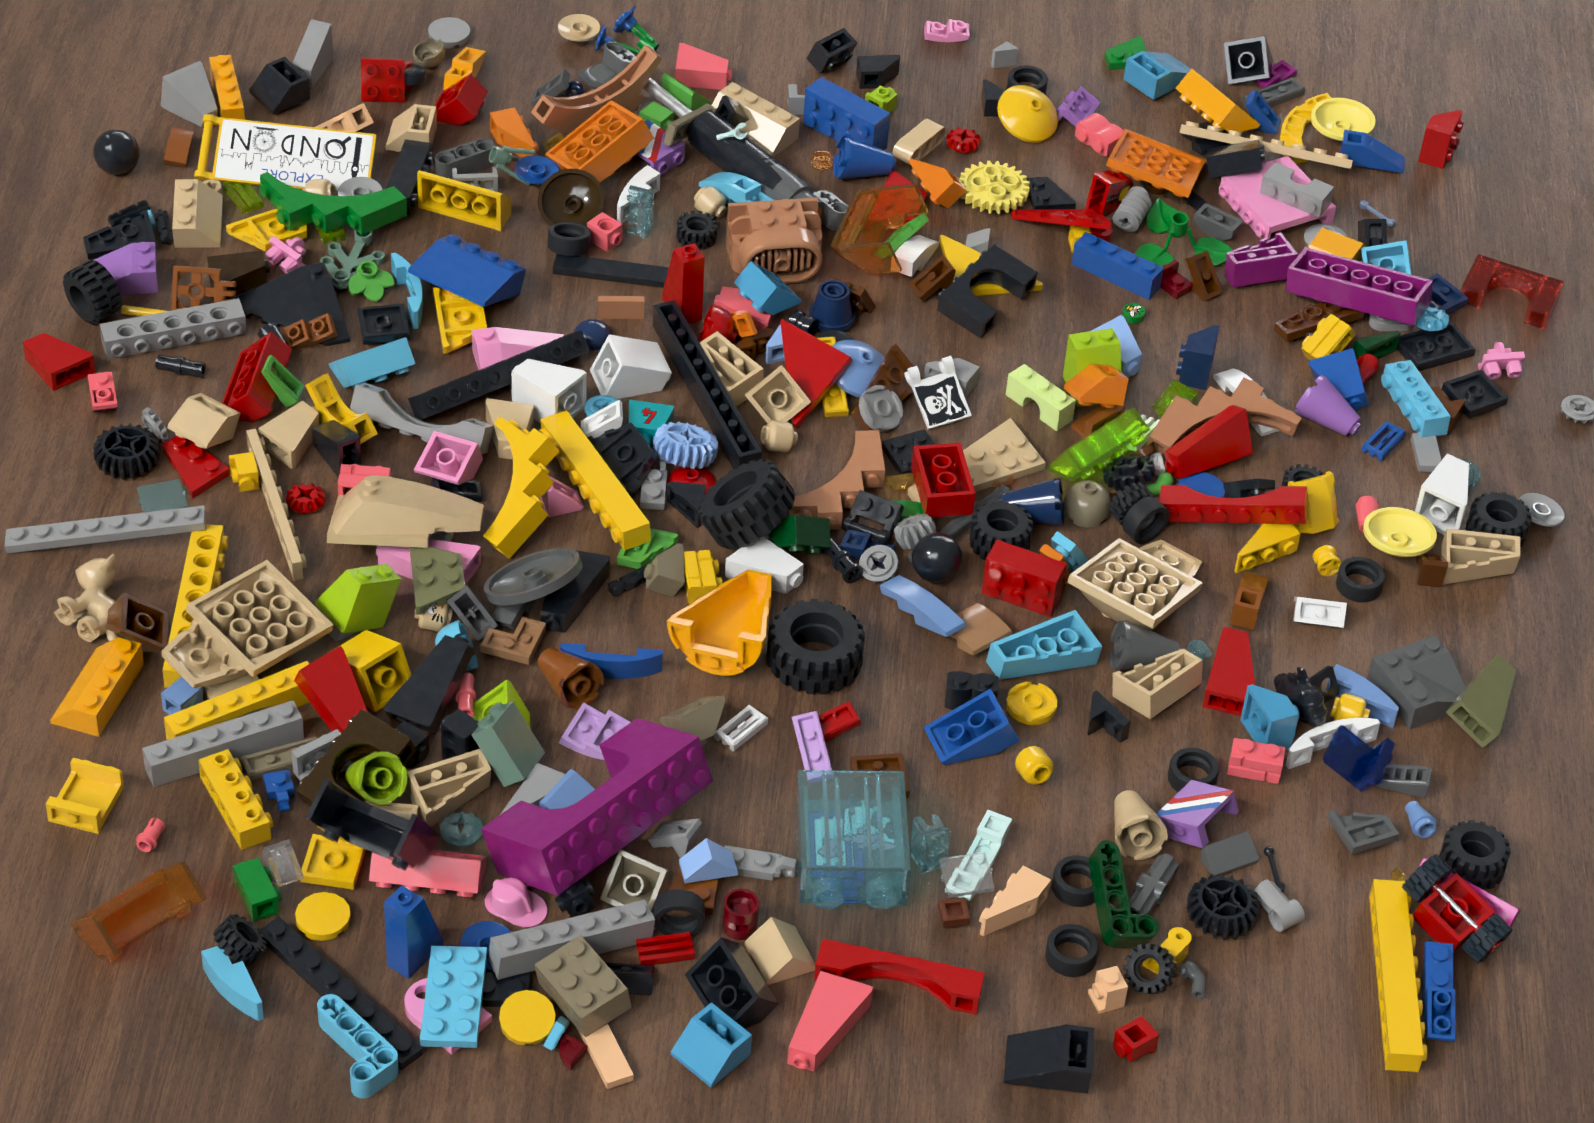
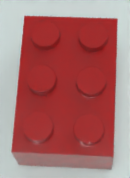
M961 442L913 446L911 469L923 513L928 514L931 518L973 514L976 493Z
M996 540L986 558L982 594L1051 617L1062 597L1067 563Z

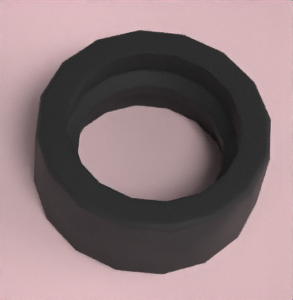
M1023 65L1015 67L1009 72L1006 90L1012 86L1021 85L1019 82H1031L1036 85L1030 87L1046 95L1048 77L1042 69Z
M561 222L551 225L548 229L547 245L552 252L564 256H578L589 251L591 231L586 226L573 222Z
M1155 497L1143 498L1135 503L1127 512L1122 524L1123 531L1138 544L1148 543L1164 530L1169 520V510Z
M1352 557L1346 559L1340 564L1336 579L1337 590L1342 596L1351 601H1373L1381 594L1385 580L1384 570L1377 562L1369 558ZM1360 574L1368 577L1374 583L1360 585L1349 580L1347 576Z
M1199 748L1181 749L1170 760L1168 781L1177 792L1191 780L1215 786L1219 773V764L1215 757L1205 750ZM1184 766H1196L1203 769L1208 776L1202 779H1191L1180 773L1178 769Z
M1072 855L1063 858L1057 863L1053 873L1052 890L1061 902L1074 907H1084L1095 902L1093 886L1084 889L1074 888L1066 884L1062 879L1064 876L1072 873L1082 874L1091 879L1088 857Z
M675 889L663 892L656 897L653 903L654 927L664 935L690 932L691 936L697 934L705 924L704 901L699 895L688 890ZM682 910L692 915L674 917L666 914V912Z
M1060 925L1052 930L1048 936L1045 958L1048 965L1056 973L1068 977L1083 976L1090 972L1096 964L1099 943L1096 936L1089 929L1081 925ZM1066 942L1076 943L1083 946L1088 954L1077 959L1067 958L1056 950V946Z

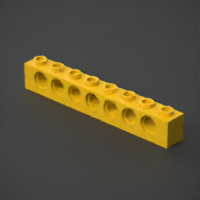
M206 524V530L191 532L168 644L181 632L191 628V622L194 618L186 611L187 604L214 590L216 586L221 585V571L219 570L224 568L225 554L223 551L228 549V536H224L223 525ZM165 660L163 678L164 687L168 688L181 675Z

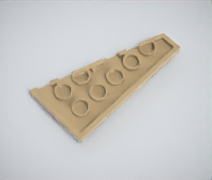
M1011 418L963 450L975 492L1045 470L1046 462ZM913 484L908 488V496L912 501L920 502L916 484Z

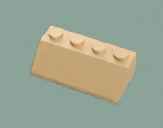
M734 82L719 91L712 104L714 106L713 111H716L724 95L739 102L749 119L745 122L746 126L739 130L743 133L749 132L747 136L773 157L799 139L800 118Z

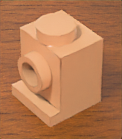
M1114 966L1096 972L1095 983L1092 984V989H1088V994L1100 1014L1123 1008L1128 986L1118 967Z

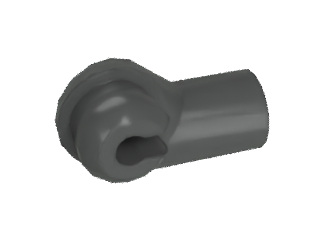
M1187 961L1186 964H1181L1179 966V974L1182 975V978L1190 977L1192 980V997L1203 999L1206 991V976L1195 962Z

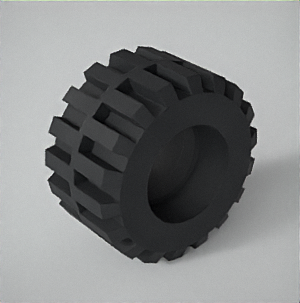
M89 260L65 273L63 276L66 297L74 311L85 322L92 325L97 324L121 310L122 297L119 287L110 272L98 261Z
M1496 491L1490 494L1483 493L1481 497H1476L1475 501L1472 502L1466 523V531L1520 536V547H1522L1528 534L1532 515L1529 512V507L1524 505V501L1516 499L1514 495L1510 496L1505 492L1497 493Z
M996 500L992 503H984L983 507L979 506L972 515L969 538L970 547L973 548V552L976 555L980 554V558L983 560L987 558L996 540L1029 550L1033 529L1031 515L1026 513V509L1023 507L1019 508L1016 503L1011 504L1004 500L1003 502Z
M1469 820L1468 823L1464 821L1458 822L1457 826H1451L1450 830L1446 832L1439 856L1452 868V873H1457L1463 879L1486 890V887L1489 889L1494 888L1496 884L1501 882L1511 853L1508 839H1503L1504 834L1501 831L1497 832L1496 827L1493 825H1485L1486 822L1480 821V823H1475V820Z

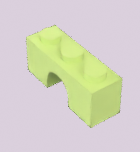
M1025 364L1008 374L1006 396L1022 407L1034 400L1040 408V420L1055 431L1060 430L1073 421L1076 402L1074 398Z

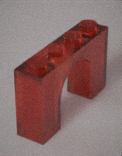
M1478 254L1462 285L1461 292L1469 298L1467 305L1480 309L1486 295L1490 291L1498 288L1516 290L1525 295L1530 302L1523 323L1545 330L1560 299L1564 281Z

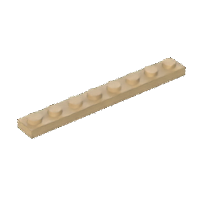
M1186 121V125L1181 124L1179 131L1182 134L1230 144L1259 140L1260 146L1264 145L1265 151L1349 169H1351L1353 160L1348 159L1349 155L1336 152L1335 156L1326 155L1327 150L1314 148V152L1306 151V146L1293 143L1292 147L1284 146L1285 141L1272 139L1271 143L1262 141L1263 137L1250 134V138L1241 137L1242 132L1232 130L1225 134L1221 133L1218 127L1208 125L1206 130L1198 128L1199 123Z
M256 429L246 430L248 450L254 453L259 482L293 581L303 579V568H307L304 553L299 554V551H301L298 536H293L295 534L292 519H287L289 517L286 503L281 502L283 501L281 487H276L275 485L277 484L275 470H270L269 454H264L266 452L263 437L259 438Z

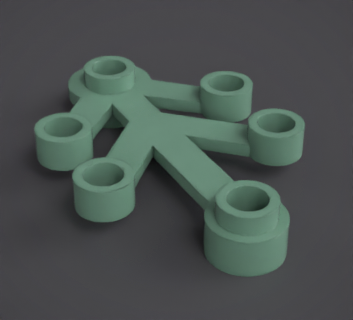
M355 229L354 240L356 243L348 257L341 249L340 243L331 242L328 244V254L330 256L322 257L320 263L324 262L327 271L332 275L330 278L334 288L339 290L349 288V279L356 274V271L352 272V270L356 269L363 261H373L377 266L385 263V253L382 251H374L370 255L359 258L364 247L369 246L373 240L372 231L361 235ZM332 257H336L338 259V261L343 266L342 269H338L335 266L334 259Z

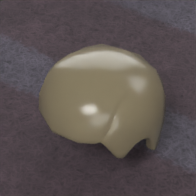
M432 37L427 41L417 44L413 50L415 62L424 68L437 67L443 62L446 55L442 39H439L438 42Z

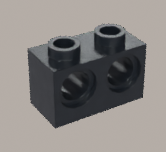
M460 709L446 716L441 723L442 759L444 760L480 749L472 737L473 732L478 728L477 723L479 721Z

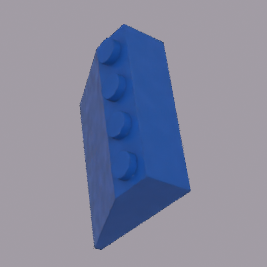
M450 234L447 237L438 239L408 268V273L485 307L519 295L526 269L518 266L519 264L516 261L505 260L499 257L500 255L496 252L480 249L481 246L478 244L467 243L460 236Z

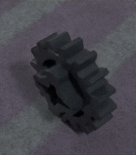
M1131 454L1129 457L1122 455L1112 459L1113 463H1106V467L1102 469L1104 483L1109 488L1114 486L1115 490L1123 489L1127 485L1131 487V483L1137 485L1139 482L1145 485V481H1151L1152 476H1155L1153 460H1150L1149 456L1143 458V454Z

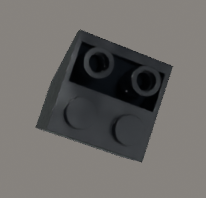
M286 57L266 64L249 89V93L274 115L310 100L309 78Z

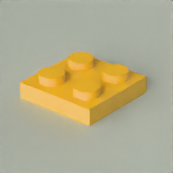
M313 834L300 873V882L354 890L365 849L341 839L336 843L322 835Z

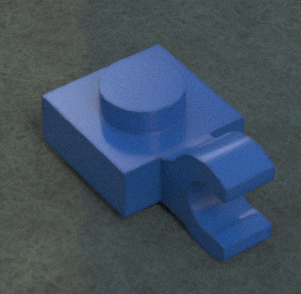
M283 770L263 774V782L268 800L276 799L279 812L289 811L288 796H294L290 771Z

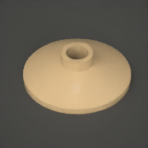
M572 14L560 20L558 31L561 36L568 40L588 41L599 34L600 24L589 15Z

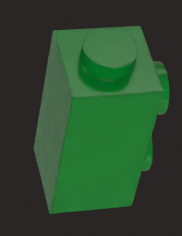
M259 857L233 865L234 884L252 921L255 922L279 914L278 902L282 901L281 893L277 885H272L270 870L267 866L263 867Z

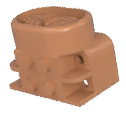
M818 197L728 203L726 247L731 268L735 272L741 273L749 262L752 261L776 274L785 284L799 283L813 277L819 271L823 260L821 252V218L817 213Z

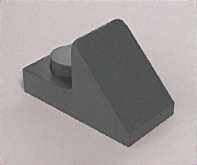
M564 69L534 91L531 104L535 106L543 94L552 97H565L564 92L569 87L568 83L571 74Z

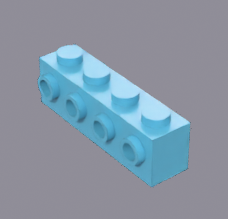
M1407 360L1385 364L1384 374L1381 376L1382 385L1388 390L1392 400L1397 403L1403 416H1406L1412 429L1419 433L1421 438L1446 435L1450 414L1412 361Z

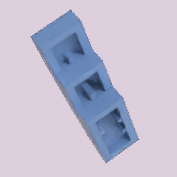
M900 575L880 585L881 593L897 600L898 609L914 615L915 624L945 637L966 627L965 622L946 604L918 584Z

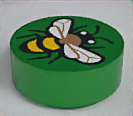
M1128 303L1123 307L1122 316L1128 323H1141L1145 318V308L1138 303Z

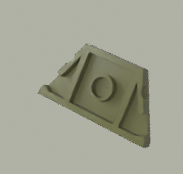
M430 546L428 548L409 547L416 615L424 613L425 607L436 604L437 607L446 604L449 598L465 587L462 557L459 553Z

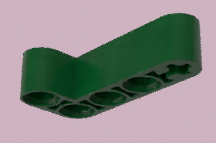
M1101 841L1091 853L1088 864L1102 940L1107 946L1112 948H1138L1137 945L1149 943L1159 930L1158 922L1151 915L1131 914L1120 850L1112 841Z

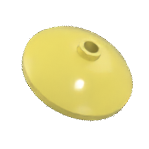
M1329 98L1318 102L1313 107L1311 122L1325 137L1342 141L1344 130L1363 132L1370 135L1375 127V116L1368 107L1355 100Z
M1386 507L1377 509L1366 517L1363 525L1366 539L1375 548L1396 557L1422 555L1433 548L1437 538L1436 529L1431 521L1423 515L1405 508Z

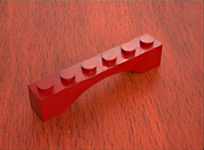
M1161 485L1158 500L1169 510L1168 522L1306 524L1309 506L1307 486H1282L1257 496L1221 498L1205 495L1186 485Z
M822 939L815 964L814 981H817L820 971L856 982L868 979L901 981L929 992L950 1010L977 1015L985 972L923 960L918 957L870 949L865 946L841 943L836 940Z

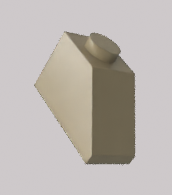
M678 543L656 556L651 564L646 566L644 571L646 589L674 597L685 583L683 544Z

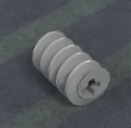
M1139 186L1129 189L1112 217L1117 227L1126 232H1135L1139 228L1152 206L1147 190Z

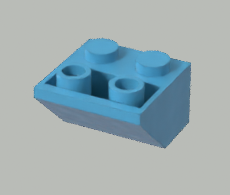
M711 1002L691 1018L671 1050V1055L712 1088L751 1055L752 1035Z

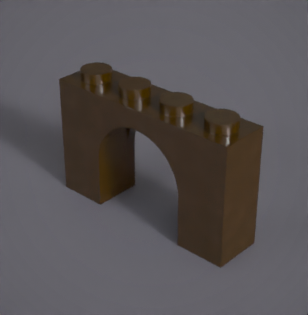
M361 709L357 715H354L349 720L348 726L342 734L333 740L326 754L316 761L315 767L310 774L300 781L296 791L301 800L311 807L325 778L338 786L340 770L350 759L359 755L385 751L397 755L402 765L405 766L416 752V748L409 737L364 709ZM339 787L341 790H343V791H344L347 795H349L350 797H353V798H355V799H358V798H356L355 796H353L352 794H350L349 792H347V791H345L344 789H342L341 787Z

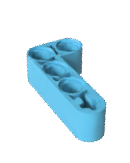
M333 994L322 996L317 1003L319 1026L357 1061L350 1068V1083L353 1095L362 1099L369 1098L398 1076L397 1051L340 997Z

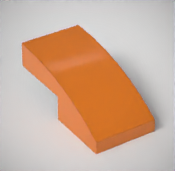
M738 310L729 312L734 321V329L737 330L736 336L746 337L758 333L749 311Z

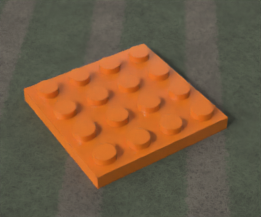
M1124 129L1108 158L1106 166L1110 167L1114 172H1123L1131 175L1137 181L1144 180L1151 183L1155 188L1167 189L1178 197L1185 196L1188 198L1206 160Z

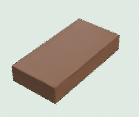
M598 296V319H644V296Z

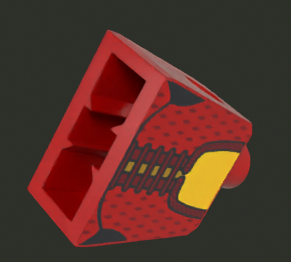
M1112 170L1094 173L1085 209H1095L1105 217L1118 209L1129 189L1133 187L1132 179L1123 173H1117Z

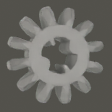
M919 513L903 519L894 529L896 541L903 550H914L915 544L923 536L937 533L935 523L928 514L921 515Z

